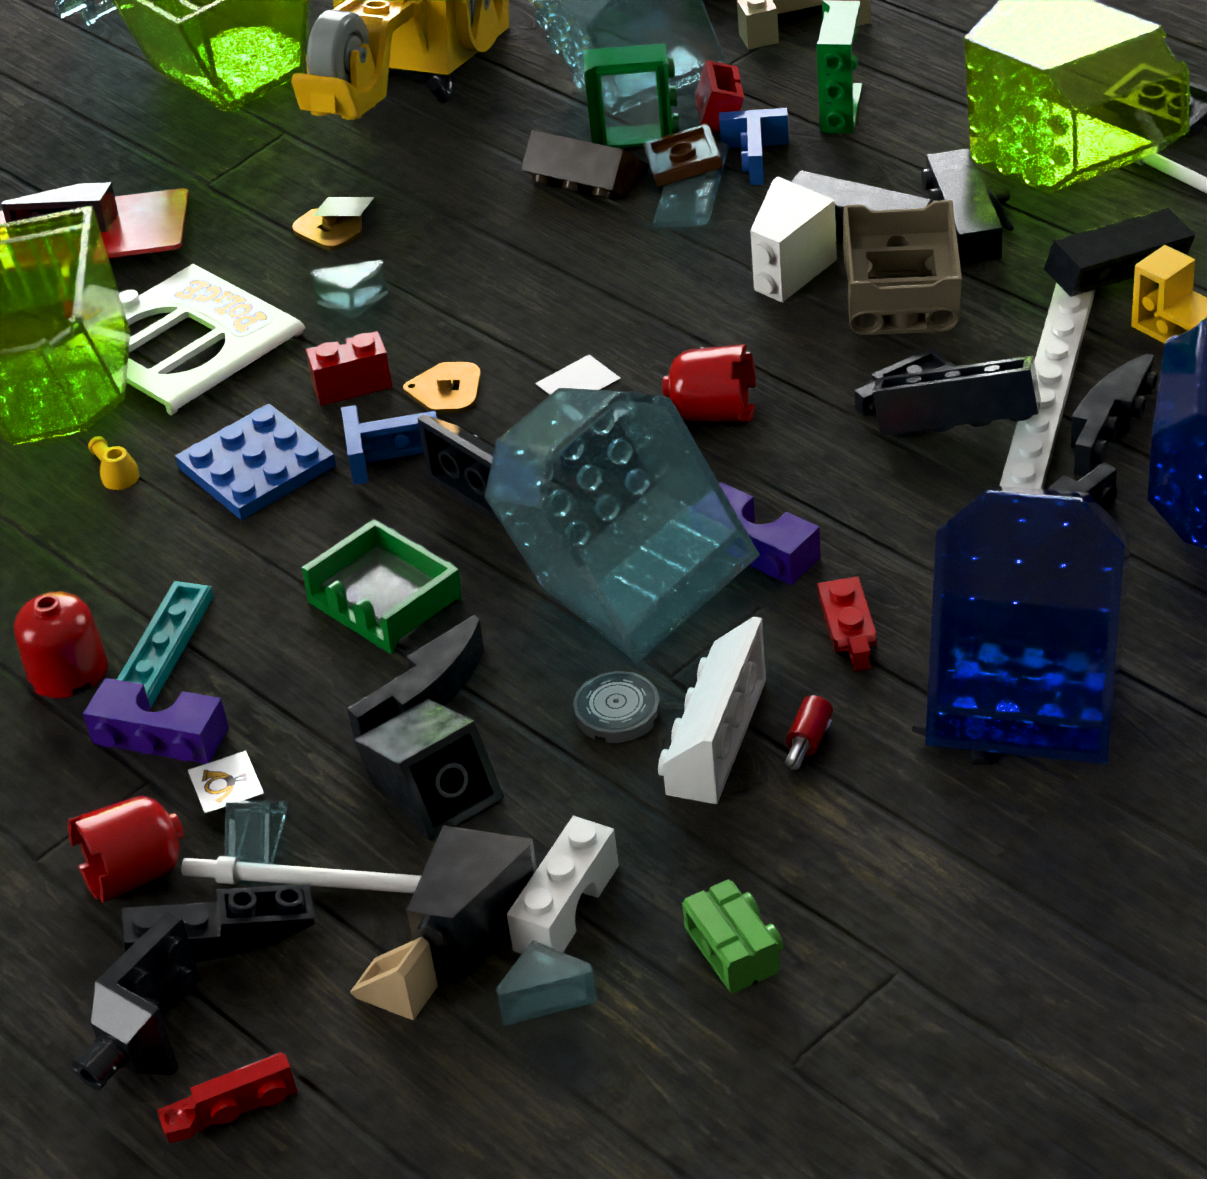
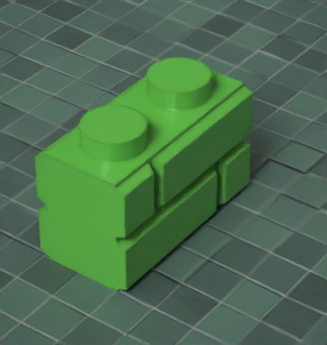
M728 879L710 887L708 892L703 890L685 898L682 903L685 929L729 992L734 994L751 986L755 980L760 982L778 973L780 969L779 951L783 950L781 936L773 924L770 923L765 926L761 921L758 905L751 893L746 892L742 894L734 882Z

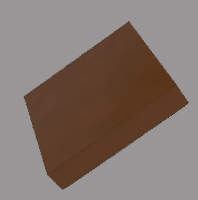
M707 123L643 143L657 187L723 167L719 151Z

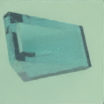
M382 260L311 271L317 304L353 319H356L388 293Z
M238 800L226 802L225 856L239 857L240 862L273 864L288 809L287 801Z
M533 940L496 988L504 1026L597 1002L591 964Z

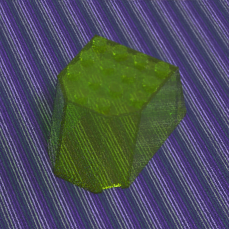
M112 0L153 70L227 113L238 110L245 103L264 96L268 91L281 84L290 82L295 73L304 72L310 36L312 0Z
M999 0L964 37L970 154L972 159L982 166L1048 195L1160 152L1189 132V67L1184 60L1178 63L1163 40L1167 34L1160 25L1093 0Z
M92 206L0 224V438L14 445L85 431L125 400L131 333Z

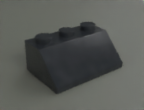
M424 414L417 418L428 479L506 528L542 504L539 488L540 480L538 474L532 468L525 467L510 458L504 451L497 450L484 442L479 436L472 435L458 425Z

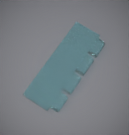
M715 142L723 167L664 185L653 220L654 228L695 226L696 223L697 225L709 223L729 152V146L726 143Z

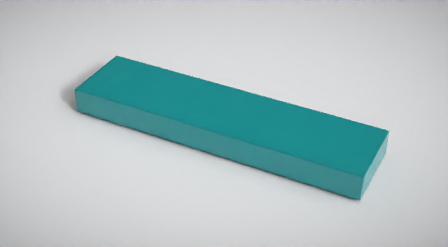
M174 581L119 674L117 680L144 684L150 708L214 597L211 586Z

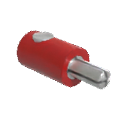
M811 695L805 697L800 705L786 737V744L790 748V752L786 758L785 765L790 767L791 770H797L800 767L804 756L813 755L817 751L825 731L831 724L833 707L826 699Z

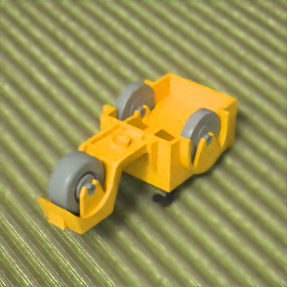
M333 0L334 9L323 12L316 19L312 27L306 55L307 74L295 73L292 76L291 83L299 108L311 111V114L315 116L336 114L341 115L346 120L361 118L364 113L375 107L377 103L386 97L388 76L428 81L427 88L439 103H446L453 94V83L449 74L477 52L489 50L496 38L510 27L509 0Z

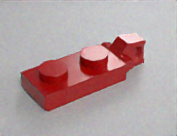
M859 577L817 583L818 598L834 651H848L854 672L871 669L869 647L877 646L876 630Z
M280 1052L191 1087L192 1095L188 1098L157 1109L165 1136L170 1144L193 1138L196 1132L203 1131L208 1126L230 1123L237 1119L240 1114L255 1108L276 1105L287 1096L297 1093L298 1090L285 1053L282 1054Z

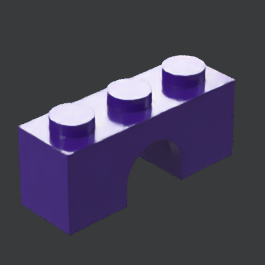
M722 482L691 508L694 540L790 585L796 582L821 558L819 526L788 512H785L772 523L755 524L753 496Z
M109 678L103 680L83 712L93 744L203 764L210 762L229 729L222 699L219 697L182 691L171 707L163 711L151 712L144 684Z

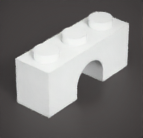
M572 816L507 913L513 951L552 965L556 964L576 933L575 912L581 894L584 893L598 898L619 866L613 828Z

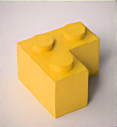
M1164 245L1135 265L1131 327L1192 358L1207 347V297L1193 291L1195 259Z

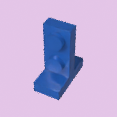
M787 108L719 112L721 149L741 147L742 172H749L750 185H764L762 146L789 144Z
M356 405L341 407L353 484L369 482L366 465L368 462L424 453L417 418L424 414L437 419L436 411L360 423Z

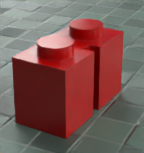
M710 60L705 61L695 93L700 125L709 124L711 132L720 133L719 112L741 110L744 93L740 83L738 66Z
M378 331L361 333L352 338L345 339L346 344L339 345L338 341L326 342L316 347L305 349L312 383L320 406L393 388L387 352Z

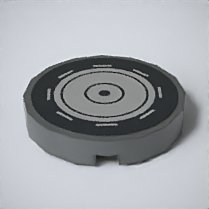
M614 671L600 674L582 685L576 692L573 702L576 723L581 731L595 739V735L605 738L607 743L632 741L645 735L653 728L654 720L657 716L659 718L661 711L657 688L647 678L634 672Z

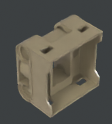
M952 200L933 201L924 208L870 210L863 204L844 205L843 251L848 277V310L851 329L860 335L943 332L954 328L959 322L962 276ZM921 275H932L926 277H919ZM868 277H876L883 279H868Z

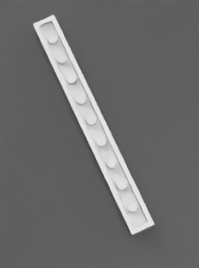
M1056 283L1034 361L1041 397L1039 414L1033 415L1030 419L1017 422L999 486V499L1036 503L1042 496L1095 290L1070 297Z

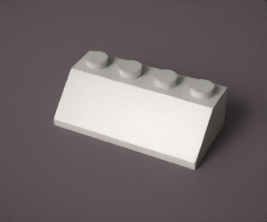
M752 617L714 641L708 657L701 658L695 688L689 687L686 693L685 712L682 718H676L674 721L671 735L672 743L669 750H662L659 758L658 773L664 776L666 795L718 804L766 682L762 618Z

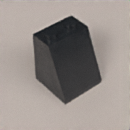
M429 699L354 739L369 778L428 840L439 836L443 825L454 827L504 798L475 721Z
M442 826L407 908L413 940L423 937L429 942L436 977L447 976L465 979L511 936L507 913L537 870L533 839Z

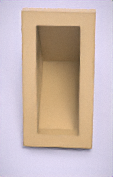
M420 937L374 958L350 993L356 999L414 1021L438 987L429 942Z

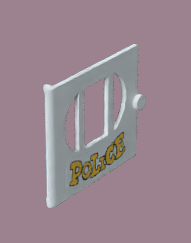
M191 264L141 295H138L136 290H125L119 293L117 300L121 307L64 340L67 348L164 404L167 413L172 416L183 405L293 336L298 337L306 328L295 317L197 265ZM170 313L113 347L116 337L132 323L148 316ZM188 317L212 329L211 332L150 369L125 356ZM221 339H225L221 351L207 363L185 372L166 374Z

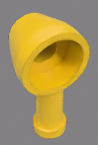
M96 436L90 440L88 449L101 461L100 478L106 488L122 490L134 485L138 481L140 476L138 466L125 448L120 446L109 448L107 441L102 436Z

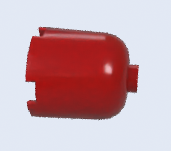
M746 344L683 351L673 360L669 376L663 377L662 389L664 398L670 399L676 414L689 422H750L753 419L756 408L755 403L748 404L749 388H756V372L752 352L746 353Z
M63 591L48 592L29 600L19 610L13 626L14 635L27 681L34 686L37 694L50 698H68L74 695L73 689L82 687L88 682L90 687H93L106 674L109 661L90 608L78 596Z
M147 796L133 797L69 819L67 826L71 846L80 844L86 863L78 865L80 873L94 899L100 898L102 903L172 872L177 865L180 852L178 840L184 838L183 827L178 816L175 813L168 814L164 806Z

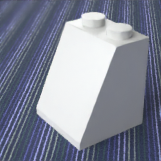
M776 177L771 183L750 232L754 290L783 303L837 260L835 200L783 178Z

